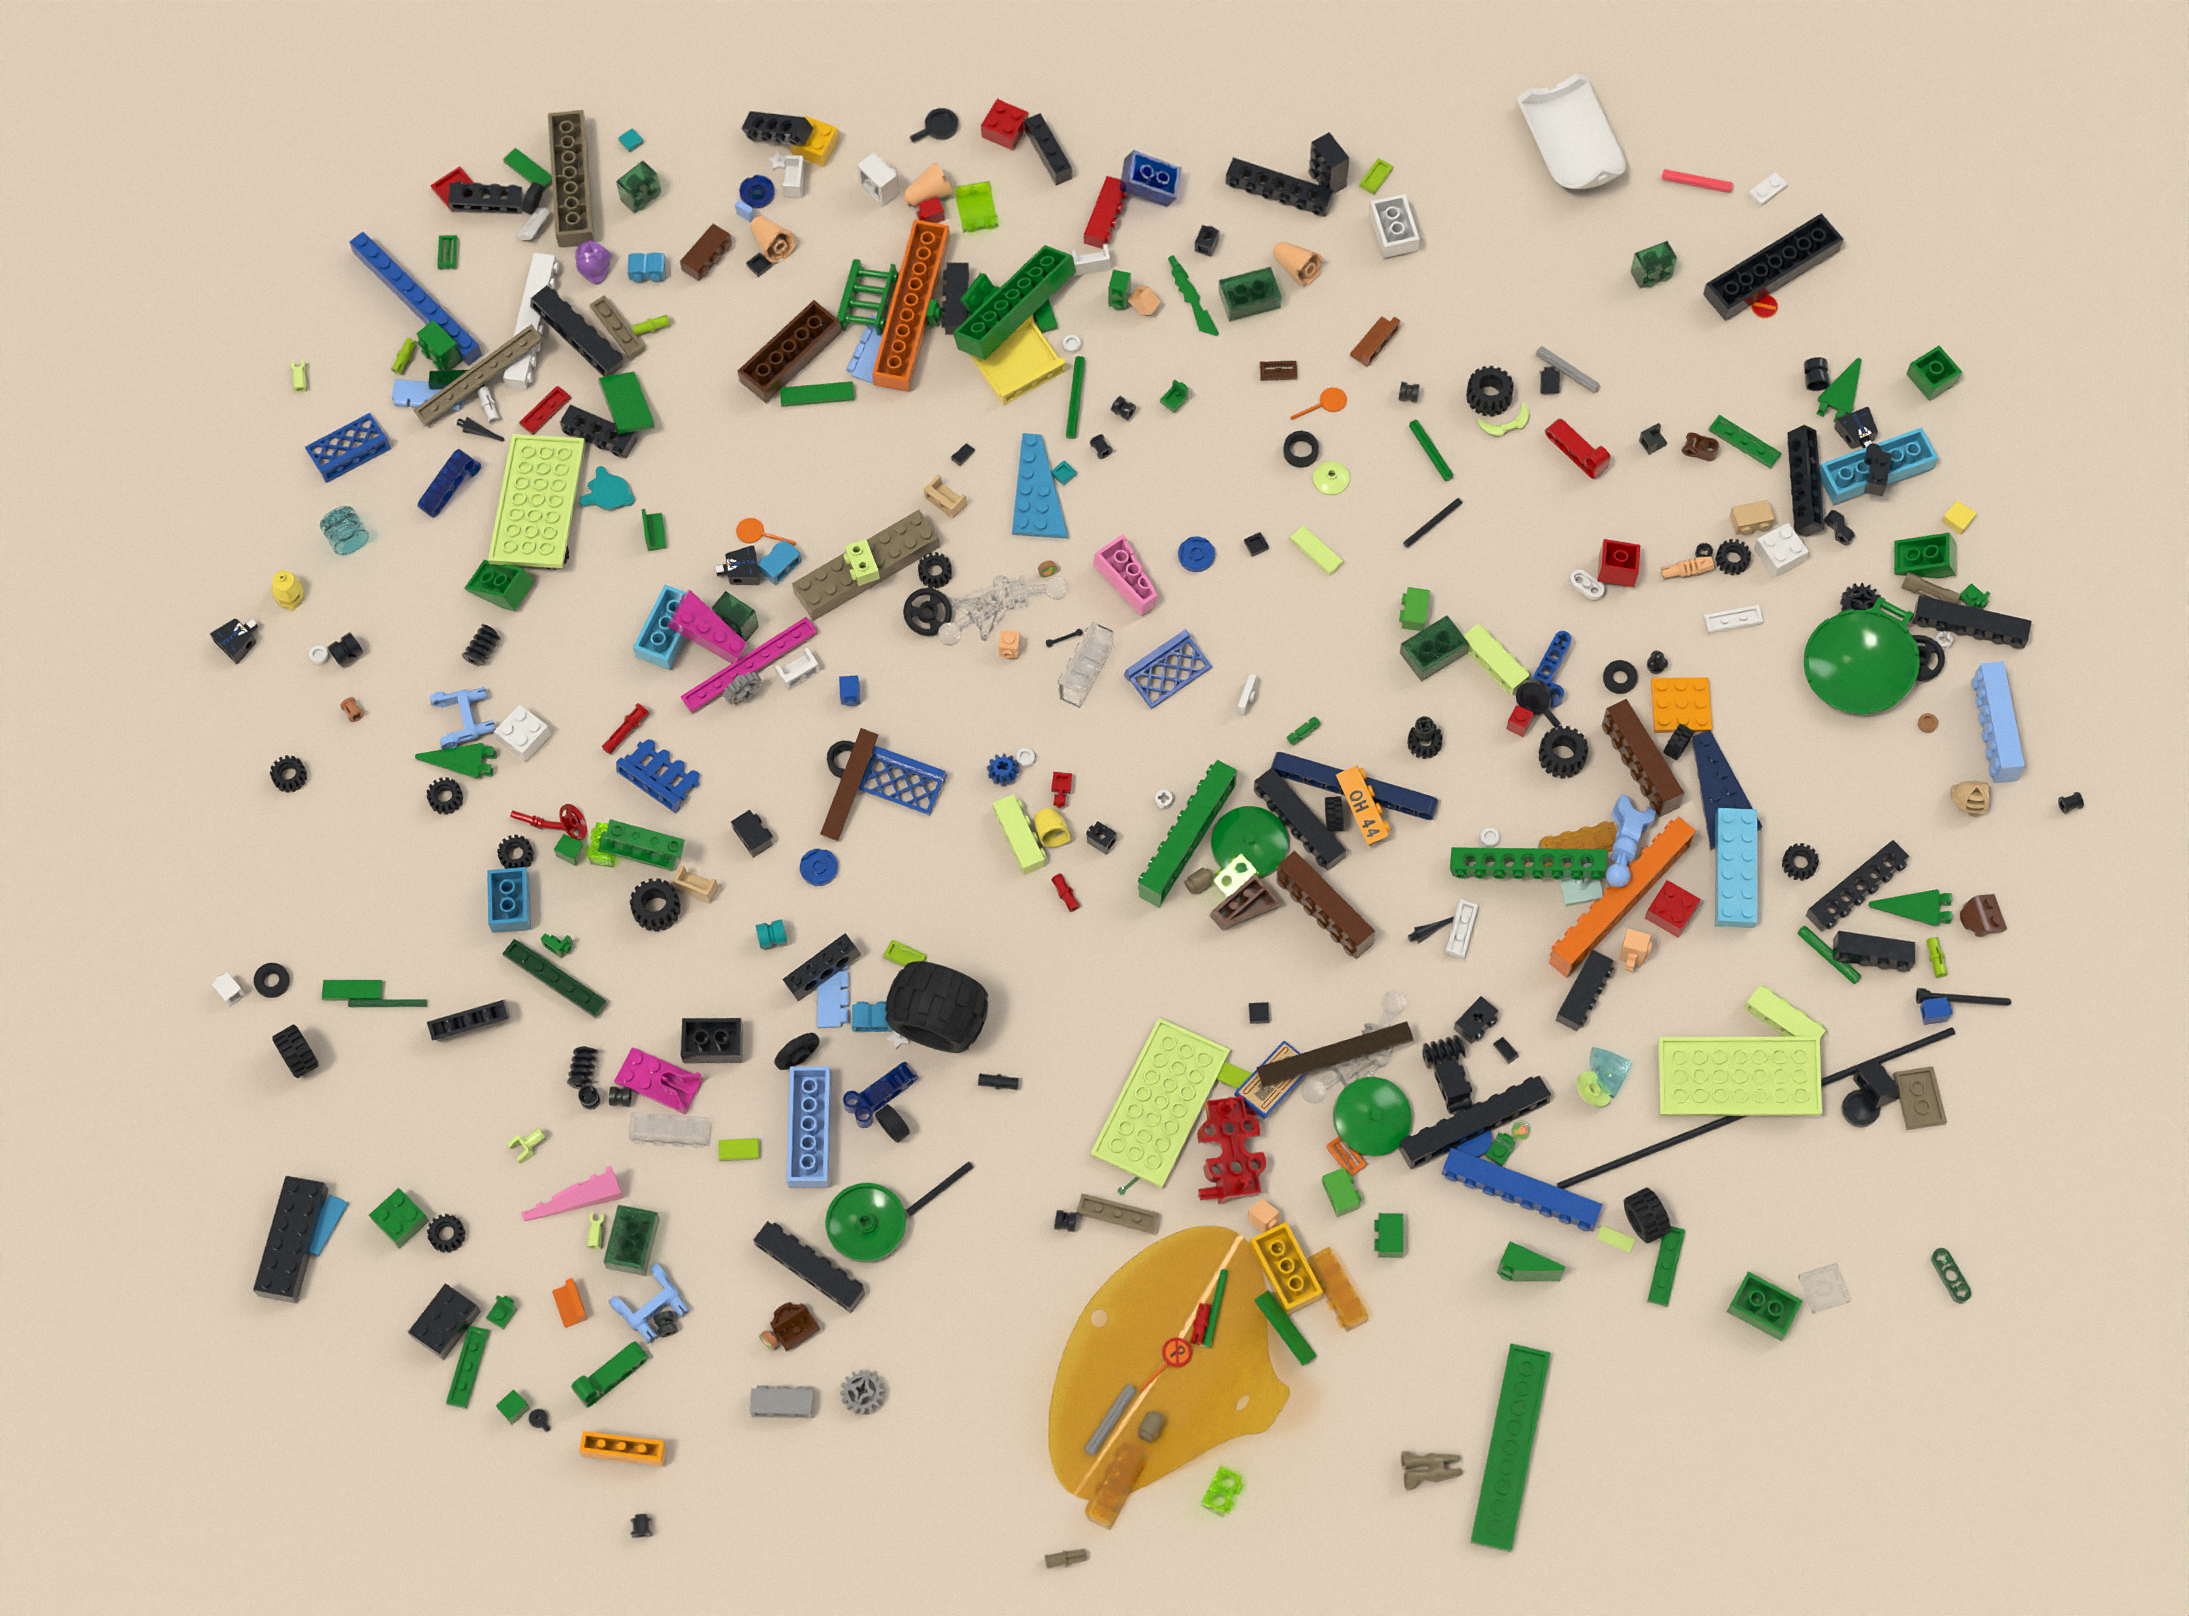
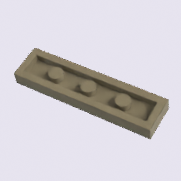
M605 295L589 304L592 311L629 359L645 350L644 345Z
M1081 1194L1077 1208V1215L1151 1234L1155 1233L1159 1213L1086 1194Z

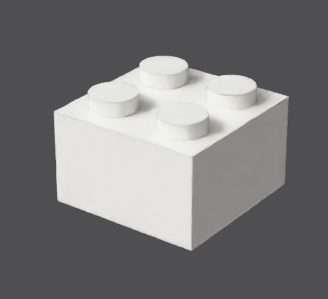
M872 153L857 165L860 185L882 207L899 195L898 175L893 168H889L882 157Z
M1789 523L1758 538L1754 546L1755 552L1773 578L1804 563L1809 553Z
M520 704L494 731L497 741L524 762H527L551 736L548 726Z

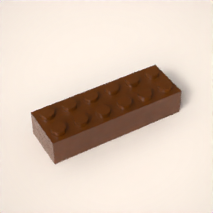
M813 300L737 370L739 381L766 403L842 332L840 321Z
M1624 699L1606 708L1602 722L1603 731L1611 737L1613 747L1619 750L1622 762L1630 768L1633 780L1638 781L1641 793L1644 797L1647 796L1650 801V807L1656 810L1659 817L1678 809L1681 805L1684 791L1628 700Z
M1295 850L1278 864L1276 877L1278 885L1282 889L1286 888L1290 892L1291 898L1295 902H1300L1304 906V911L1309 916L1313 915L1317 924L1322 929H1326L1330 933L1331 938L1336 943L1339 942L1349 956L1357 959L1373 945L1375 930Z

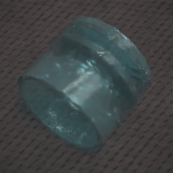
M351 506L338 507L327 513L320 521L319 527L326 539H328L334 552L338 555L353 553L360 549L369 538L367 529L360 522L359 516Z

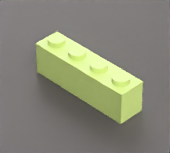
M1477 624L1461 637L1460 646L1511 697L1517 692V689L1523 682L1529 680L1528 670L1524 666H1520L1516 662L1515 657L1511 653H1507L1503 649L1502 644L1498 640H1494L1485 627Z
M1013 794L992 803L996 818L1023 875L1045 867V852L1043 848L1039 849L1037 845L1039 840L1036 833L1031 832L1029 828L1031 823L1028 816H1024L1022 813L1023 806L1019 799L1016 800Z
M1761 985L1748 1000L1744 1008L1784 1037L1819 1036L1821 1040L1826 1031L1819 1022L1812 1021L1803 1011L1796 1010L1790 1006L1787 1000L1780 999L1774 995L1771 989Z

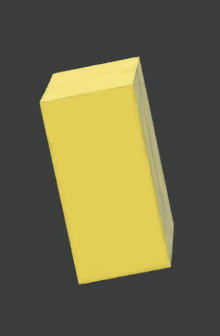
M1957 500L1945 514L1942 522L1959 534H1962L1974 520L1977 513Z

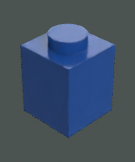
M858 675L840 676L841 705L854 706L860 704Z
M1947 997L1923 1000L1920 1005L1923 1024L1928 1025L1948 1021L1952 1015V1006L1948 1003Z

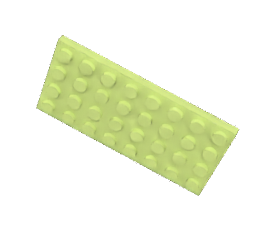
M512 434L488 557L489 564L563 568L586 443L584 438Z
M1158 1018L1090 1153L1091 1156L1163 1189L1211 1092L1216 1078L1230 1053V1049Z
M1819 1036L1659 1037L1660 1116H1822Z

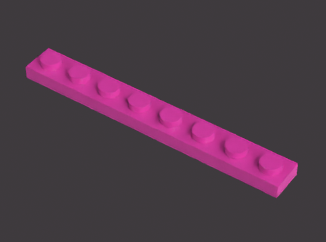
M807 617L803 618L680 696L681 700L692 714L725 692L724 689L738 675L745 676L748 672L750 674L758 672L816 635L817 630Z

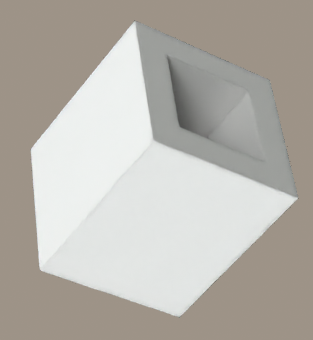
M227 972L224 975L218 976L214 983L211 984L229 1007L245 996L242 989Z

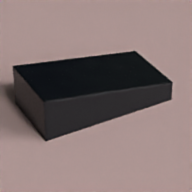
M966 443L951 456V460L961 466L975 452V449Z
M1504 1037L1493 1043L1494 1047L1508 1064L1518 1058V1053Z

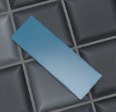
M329 1195L321 1209L310 1248L311 1254L319 1257L346 1210L347 1202Z

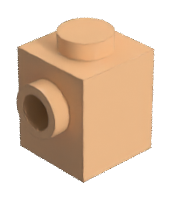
M1148 286L1136 287L1128 299L1129 303L1140 315L1153 314L1161 302Z
M1001 630L999 657L1018 659L1020 632Z
M1261 1199L1248 1210V1222L1263 1233L1280 1224L1279 1211L1264 1199Z

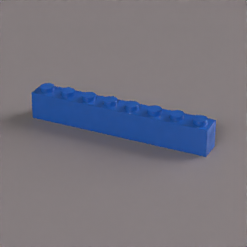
M1453 1148L1449 1151L1441 1174L1449 1181H1459L1468 1188L1481 1189L1483 1193L1489 1196L1497 1195L1505 1202H1515L1524 1209L1537 1210L1545 1217L1553 1216L1564 1224L1571 1223L1577 1225L1583 1231H1593L1603 1205Z

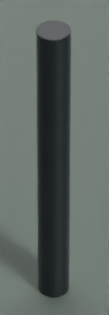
M1459 498L1455 499L1403 542L1406 548L1410 547L1460 506L1462 501Z
M968 1161L910 1206L906 1212L912 1216L973 1168L972 1164Z

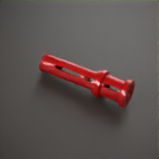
M637 703L635 705L636 708L629 715L625 716V721L601 746L605 752L611 755L633 729L639 727V723L645 716L648 717L650 715L641 704Z

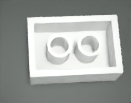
M1405 194L1370 201L1369 214L1383 258L1418 251L1420 239Z

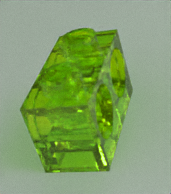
M1236 854L1230 859V865L1226 869L1221 868L1214 875L1216 878L1213 881L1228 897L1254 874L1257 875L1259 873L1242 854L1240 856ZM1240 863H1245L1247 866L1246 871L1241 874L1238 873L1237 866ZM1226 876H1231L1232 884L1225 887L1223 879Z
M1220 1466L1201 1502V1506L1221 1517H1224L1225 1513L1229 1514L1234 1505V1502H1232L1234 1495H1239L1244 1486L1241 1483L1242 1476ZM1225 1479H1230L1234 1482V1485L1227 1488L1222 1482ZM1216 1497H1221L1225 1503L1217 1506L1213 1503V1500Z

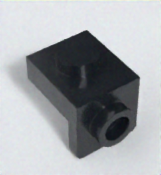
M1544 367V371H1539L1540 393H1559L1560 371L1555 370V367Z

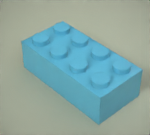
M664 585L633 646L637 658L668 670L671 669L686 637L667 627L686 592Z

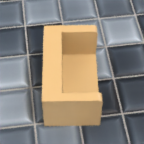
M939 475L924 488V497L952 519L967 504L966 495L958 496L942 483L941 476Z
M682 865L673 879L675 890L709 904L718 889L716 879L712 878L711 881L700 878L686 872L685 866Z

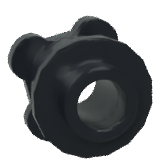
M636 1514L635 1518L631 1519L633 1523L632 1538L652 1537L649 1528L651 1518L647 1517V1514Z

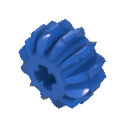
M1003 753L1002 757L996 754L995 760H989L990 765L987 766L989 779L993 778L994 784L1000 781L1001 786L1004 785V782L1010 785L1011 779H1017L1016 774H1019L1017 760L1013 761L1012 755L1006 758L1005 753Z

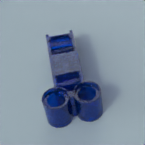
M902 1062L861 1093L852 1090L844 1094V1108L848 1113H855V1120L860 1128L870 1127L873 1123L874 1112L917 1081L918 1076L914 1075L908 1068L907 1062ZM850 1099L857 1100V1103L854 1105H849L847 1102ZM862 1114L869 1115V1117L866 1120H861L859 1118V1116Z

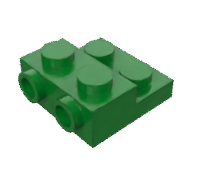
M980 272L960 301L970 315H972L999 287L994 286L987 275Z

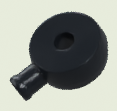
M535 1409L530 1413L529 1423L532 1427L543 1428L545 1432L551 1429L547 1424L548 1415L544 1410Z

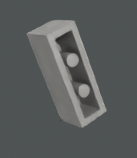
M759 1385L756 1388H751V1417L813 1418L814 1393L809 1387L799 1386L797 1389H789L788 1386H777V1389H769L768 1386Z

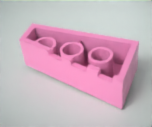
M1124 534L1095 553L1093 565L1140 616L1155 607L1157 593L1148 577L1142 571V566L1137 562L1132 548L1126 542Z

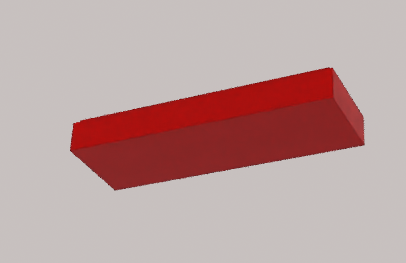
M556 386L519 422L520 426L534 435L571 400L570 395L559 386Z

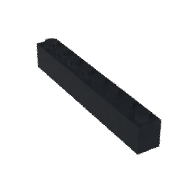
M1540 1076L1529 1077L1522 1084L1510 1086L1505 1092L1494 1094L1482 1103L1477 1102L1466 1111L1460 1110L1449 1119H1441L1436 1125L1421 1129L1418 1134L1404 1137L1400 1142L1399 1151L1409 1168L1413 1169L1449 1152L1451 1148L1455 1149L1490 1130L1501 1127L1550 1103L1551 1093Z

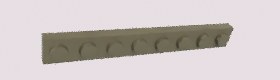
M532 324L413 411L424 426H427L543 341V338Z

